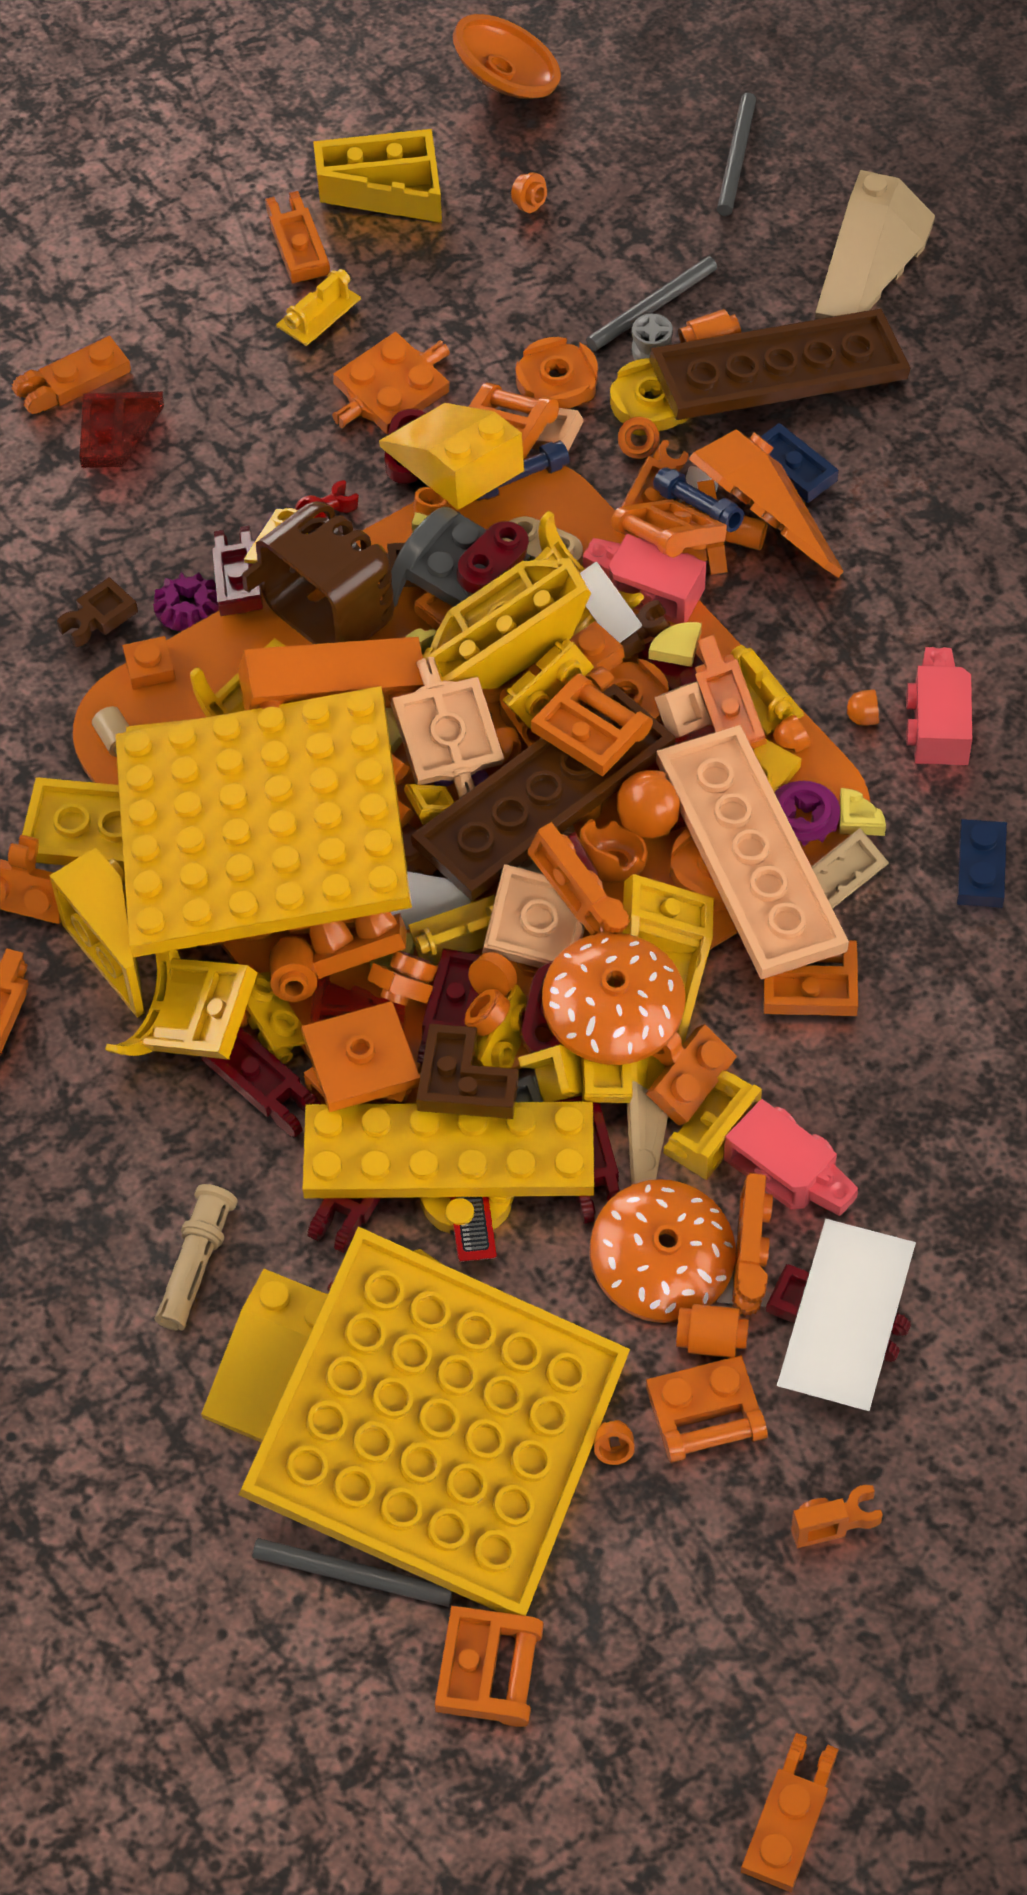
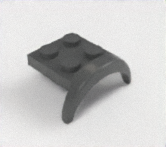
M450 507L438 508L427 516L405 542L393 564L391 584L394 594V606L396 607L406 580H409L452 607L471 596L472 593L464 590L458 583V562L463 553L486 529ZM526 554L523 561H531V555ZM476 564V565H474L476 568H479V569H484V568H486V567H485L484 565H482V564Z

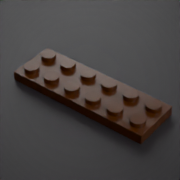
M881 308L651 348L649 361L676 420L906 380L911 369Z
M613 684L602 693L635 714L637 712L646 714L653 719V724L647 736L640 742L636 741L603 777L543 738H540L411 834L412 846L471 901H474L500 881L504 864L518 867L530 858L528 849L540 828L552 822L560 834H562L616 793L628 777L637 772L645 771L656 762V751L674 746L675 736L616 684ZM587 704L583 706L619 730L622 728L621 725Z

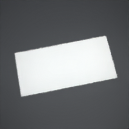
M825 1218L777 1382L778 1387L870 1411L916 1242Z

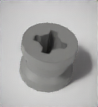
M651 313L644 314L634 321L631 351L635 360L649 358L651 348L672 345L673 327L666 317Z

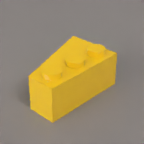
M432 129L313 141L320 203L442 223L441 193Z

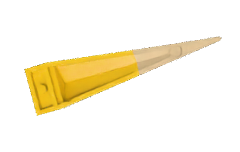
M632 874L624 881L623 909L627 910V914L630 915L628 917L630 921L622 933L634 935L651 942L667 954L677 967L685 989L684 1014L677 1030L683 1045L686 1040L700 982L713 940L714 898ZM653 1056L631 1063L633 1095L631 1102L627 1103L631 1185L642 1181L656 1180L668 1115L645 1094L665 1068Z

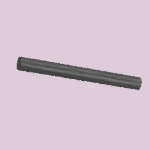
M744 93L740 100L717 206V212L722 216L731 215L734 207L756 104V96L752 93Z
M707 256L588 336L586 342L592 351H597L630 329L638 317L655 312L716 271L717 264L715 260Z
M257 1538L253 1548L252 1557L255 1559L446 1607L451 1606L454 1592L428 1580Z

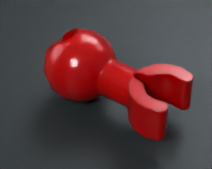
M341 480L333 484L331 494L322 498L315 495L304 496L298 500L294 509L299 510L304 505L317 501L332 506L334 511L349 513L358 508L359 495L354 493L351 496H345L346 481ZM321 512L317 514L314 518H326L327 515L324 512Z

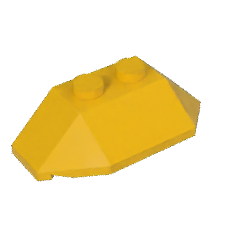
M560 558L559 561H521L448 610L435 633L431 647L425 650L423 659L425 658L427 662L428 657L435 658L441 681L458 682L478 677L482 689L498 688L539 661L554 646L556 641L561 644L566 638L569 640L572 638L589 600L591 591L570 558Z

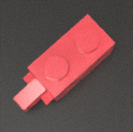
M626 534L621 544L593 538L583 555V567L587 568L594 562H597L618 591L631 594L641 592L644 595V599L634 609L641 610L648 602L659 600L666 610V614L663 615L664 618L676 624L688 621L705 590V561L699 560L688 553H681L674 558L661 553L656 545Z
M925 647L922 666L917 667L916 682L907 683L906 709L914 710V719L907 720V746H915V764L968 765L972 745L971 674L963 667H955L952 648Z
M761 1099L725 1136L724 1161L745 1176L749 1175V1173L766 1175L765 1191L773 1194L775 1199L790 1210L804 1209L812 1201L840 1216L857 1198L858 1187L836 1167L837 1153L834 1152L829 1142L817 1134H809L796 1124L790 1113L781 1107L774 1108Z

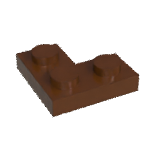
M429 1024L416 1099L417 1111L513 1119L519 1083V1070L473 1065L477 1045L476 1027Z

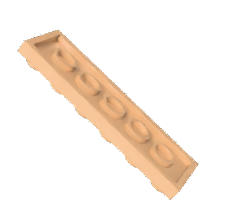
M741 725L657 750L656 763L660 771L665 772V779L669 780L676 790L680 801L679 811L760 979L762 980L847 952L849 941Z

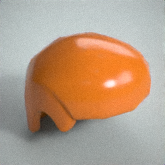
M645 770L637 772L622 783L617 793V812L622 825L642 838L652 839L670 834V830L678 821L680 801L674 786L669 780L665 779L666 775L663 771Z
M590 819L581 828L579 839L598 871L597 876L601 881L621 882L625 881L632 874L638 875L643 871L648 859L646 842L642 837L619 826L616 820H611L604 827L598 828L596 827V822Z

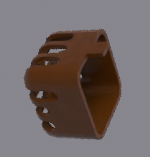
M316 501L304 505L257 541V562L242 573L244 590L249 593L261 584L263 596L270 608L312 644L368 640L388 624L393 616L395 608L393 602L394 594L391 584V563L387 552L379 544L371 545L370 537L365 532L353 530L351 521L342 515L335 516L333 507L323 502ZM324 512L328 518L314 517L317 514ZM342 526L343 533L340 532L338 527ZM313 529H316L314 532H312V533H310V534H306V533H308L309 531H311V530H313ZM359 540H360L361 548H360V547L357 545V543H356V542L359 541ZM317 588L325 595L324 598L316 602L308 599V596Z

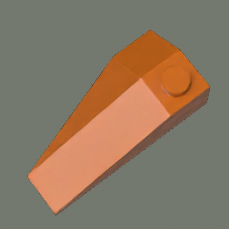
M736 429L693 452L689 457L692 463L726 491L732 493L745 504H749L751 511L775 529L778 528L781 531L780 534L822 568L836 577H840L844 572L783 466L769 455L774 449L773 446L755 432L748 438Z

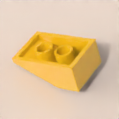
M443 403L379 440L380 447L427 486L431 487L457 510L524 472L522 432L494 411Z
M97 847L49 875L63 927L138 1018L145 1013L137 957L133 958L129 947L126 890L123 886L125 874L115 859L112 858L107 861Z
M263 1269L241 1309L203 1407L202 1418L262 1442L328 1294Z

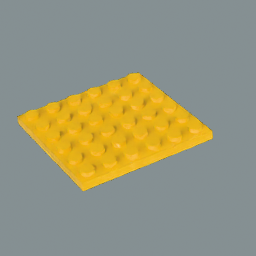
M381 686L280 704L279 708H257L115 734L129 947L133 958L412 908L387 715Z
M358 1226L238 1495L492 1610L526 1616L630 1349Z

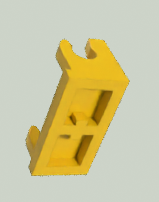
M722 1071L717 1077L718 1083L697 1111L678 1132H673L668 1139V1143L664 1146L663 1154L705 1180H708L724 1159L725 1136L762 1097V1089L755 1084L752 1086L728 1071Z

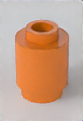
M725 309L686 322L685 327L678 329L680 343L742 332L736 315L729 316Z
M292 935L281 938L272 948L269 955L271 989L278 998L288 1002H298L307 999L314 993L317 987V972L313 964L314 949L302 937Z
M693 1304L692 1309L680 1307L676 1347L688 1348V1353L728 1358L736 1357L737 1348L746 1349L749 1319H739V1308Z

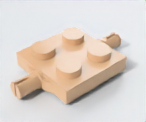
M428 657L427 662L424 658L416 663L424 686L414 693L392 698L391 707L415 783L425 785L440 780L454 781L459 798H461L475 787L471 777L473 774L483 769L502 765L504 756L479 678L475 677L458 682L441 681L435 658Z

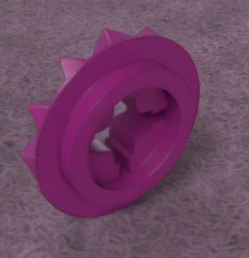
M182 571L177 579L165 578L163 587L155 589L153 608L157 619L164 626L172 630L183 631L219 611L214 580H205L200 572L193 577H187ZM179 595H184L187 598L194 596L195 605L187 601L180 603Z
M794 781L783 785L774 792L798 841H801L804 847L809 841L819 840L823 843L830 832H836L840 818V805L836 796L825 786L812 781ZM796 807L804 813L812 811L811 823L803 817L795 819Z

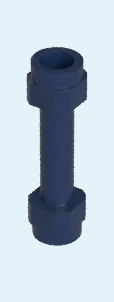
M559 440L539 446L540 453L524 459V472L476 500H488L498 496V488L544 469H547L549 473L561 470L563 466L570 463L569 454L564 443Z
M665 467L656 474L653 486L656 491L660 492L661 496L666 499L676 500L679 498L711 518L726 524V531L728 532L737 530L741 525L744 512L733 501L727 498H722L720 501L689 485L686 482V475L676 469Z

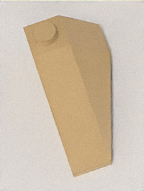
M860 170L848 202L816 308L815 318L822 319L869 311L881 298L882 290L892 279L897 280L902 275L904 266L913 256L918 257L925 249L934 224L935 215L900 178Z

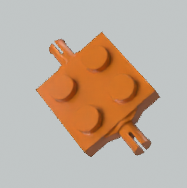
M395 331L333 373V384L347 396L349 401L347 405L332 414L335 423L339 424L340 428H344L345 425L362 416L374 422L388 435L391 420L398 412L406 409L422 411L449 392L450 382L433 365L450 355L447 345H443V341L439 340L426 351L420 352L414 349Z

